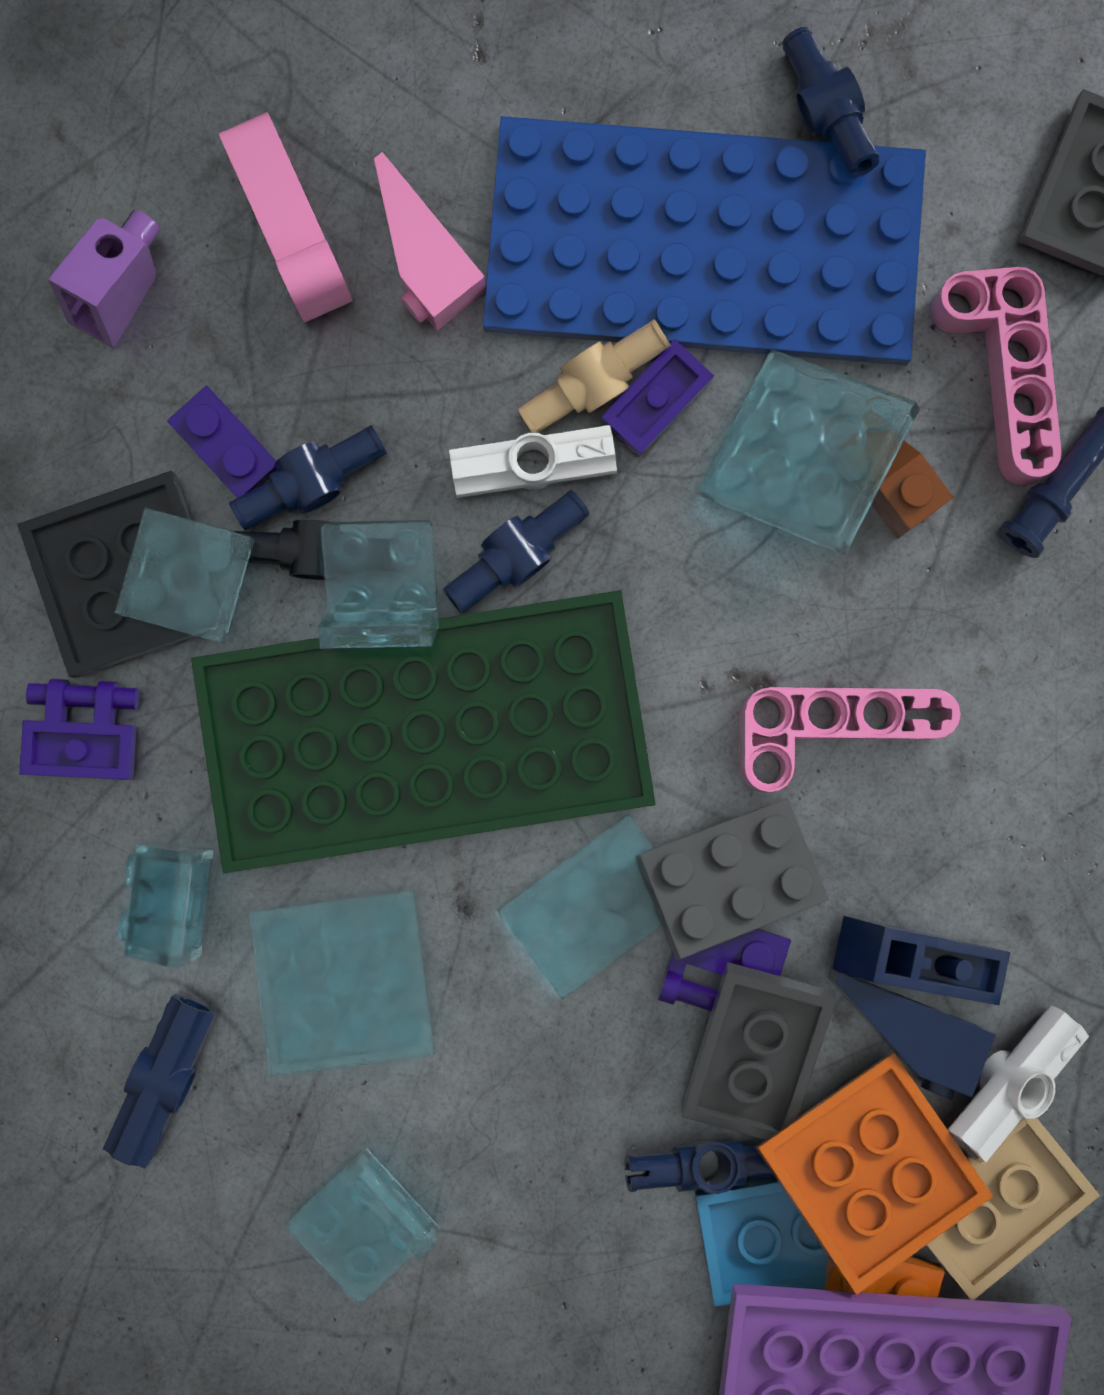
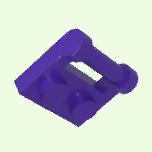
M758 928L679 960H675L671 950L657 1000L674 1005L677 1000L712 1011L718 991L683 980L686 964L723 975L726 963L729 962L780 976L791 939Z

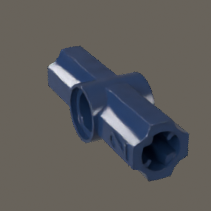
M177 994L171 996L149 1047H145L142 1050L127 1078L124 1092L127 1093V1096L103 1147V1150L108 1152L113 1159L129 1166L134 1165L146 1168L154 1158L171 1115H175L191 1088L197 1071L193 1066L217 1015V1012L210 1009L207 1005Z

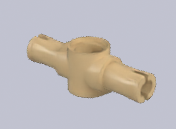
M655 319L614 345L611 341L604 345L599 341L559 367L562 373L555 376L557 382L519 407L518 411L532 433L542 431L573 410L580 413L586 409L590 413L629 387L626 382L633 378L631 372L669 348L671 344Z

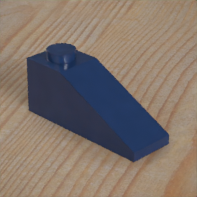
M843 916L832 969L873 983L1000 1005L1010 952L888 924Z
M832 967L830 968L827 978L907 1067L923 1078L920 1087L951 1100L955 1091L973 1097L996 1034L974 1023L855 976L833 970Z

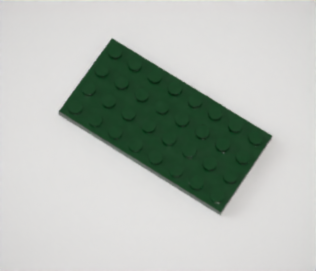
M621 590L191 658L223 874L656 805Z

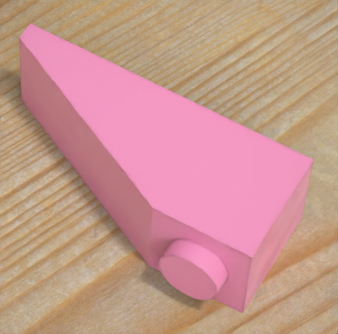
M381 152L374 158L398 271L403 289L406 292L400 299L419 323L428 319L438 331L486 293L485 276L384 153Z

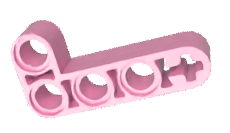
M268 112L218 133L275 258V263L303 322L306 323L353 302L334 255L322 233Z
M1024 267L965 271L954 274L946 280L930 304L932 322L938 329L951 334L985 331L999 468L1001 474L1008 482L1016 486L1032 485L1055 470L1061 460V442L1046 299L1042 280L1036 272ZM1003 289H1012L1018 292L1023 300V308L1009 306L1003 298ZM954 293L964 296L969 302L970 312L959 313L954 310L949 303L948 295ZM1009 341H1016L1025 346L1029 354L1028 362H1019L1011 356L1008 350ZM1014 394H1024L1030 398L1034 405L1033 416L1024 415L1015 408ZM1036 429V432L1030 436L1029 431ZM1026 449L1028 456H1037L1038 464L1033 466L1031 460L1022 459L1021 452Z
M792 687L760 689L746 697L740 709V775L744 783L755 791L774 792L781 790L793 778L795 769V739L930 740L943 738L954 732L959 724L961 716L959 704L951 694L938 689ZM759 699H771L779 707V721L771 729L761 727L754 719L753 709ZM815 699L825 700L833 708V722L826 729L817 728L809 720V706ZM871 699L878 700L887 709V722L879 730L871 728L864 720V707ZM930 705L931 710L940 712V721L932 722L931 725L925 719L904 721L905 711L924 709ZM762 752L771 753L779 761V775L771 783H762L753 772L754 760Z

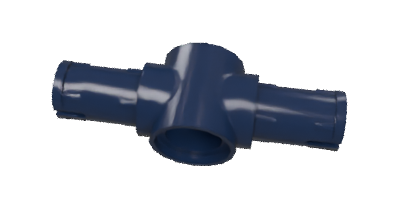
M800 27L793 30L784 38L782 45L783 51L799 78L797 83L798 90H796L795 95L800 113L808 130L813 136L822 133L827 141L834 142L852 177H860L871 172L879 164V154L862 126L865 102L854 74L848 67L838 70L835 63L826 60L808 27Z
M372 425L330 448L327 444L319 447L315 442L301 445L289 451L275 462L274 467L277 471L269 475L270 481L229 502V505L245 531L286 508L290 512L298 509L302 514L311 512L331 502L342 493L343 489L340 485L347 482L345 476L384 456L387 452Z
M570 490L534 518L530 515L523 520L518 515L511 518L482 542L481 547L484 550L478 554L479 561L443 588L445 595L455 608L463 614L498 586L504 589L510 584L514 588L522 585L551 561L552 557L549 553L555 550L554 543L589 516L587 507L578 495Z
M699 1139L685 1146H675L671 1153L638 1156L626 1155L624 1161L625 1170H630L631 1172L643 1171L642 1174L625 1175L629 1192L676 1187L678 1192L701 1190L720 1194L729 1191L732 1187L744 1186L746 1181L750 1179L771 1178L775 1176L755 1148L758 1145L743 1146L740 1141L715 1142ZM713 1151L719 1162L718 1172L711 1180L704 1181L699 1172V1162L707 1152Z

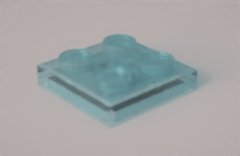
M144 508L115 613L225 644L254 539L243 534Z

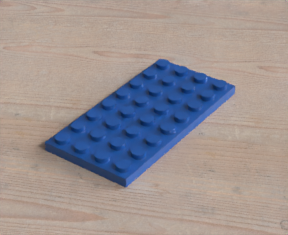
M501 116L483 330L484 332L619 342L655 319L669 343L671 344L676 339L684 348L908 365L912 354L926 150L874 146L879 154V164L877 167L863 176L852 177L834 142Z

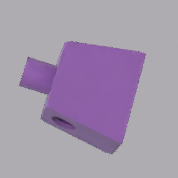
M133 210L122 227L105 218L96 219L48 279L67 322L113 349L146 296L157 274L149 246L160 232V227L151 217L141 211Z

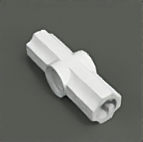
M610 425L549 435L527 433L519 436L516 440L449 450L457 498L520 488L539 490L553 483L617 474L615 448ZM538 450L547 457L549 462L542 472L529 474L519 467L518 461L520 456L527 451Z
M1051 1005L1012 1052L1001 1050L992 1054L986 1060L979 1078L981 1089L947 1129L958 1146L969 1157L980 1164L986 1163L1023 1117L1034 1119L1048 1110L1055 1095L1054 1079L1089 1037L1084 1028L1066 1012Z

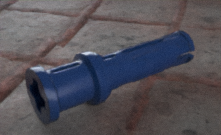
M1100 407L1094 419L1046 482L1030 487L1025 495L1027 502L1011 522L1005 521L998 530L1000 536L1018 552L1031 558H1038L1044 550L1043 541L1058 522H1066L1070 517L1072 509L1071 500L1104 458V407Z

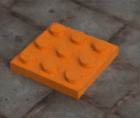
M889 1053L755 1147L851 1292L855 1295L864 1291L993 1197L895 1053Z

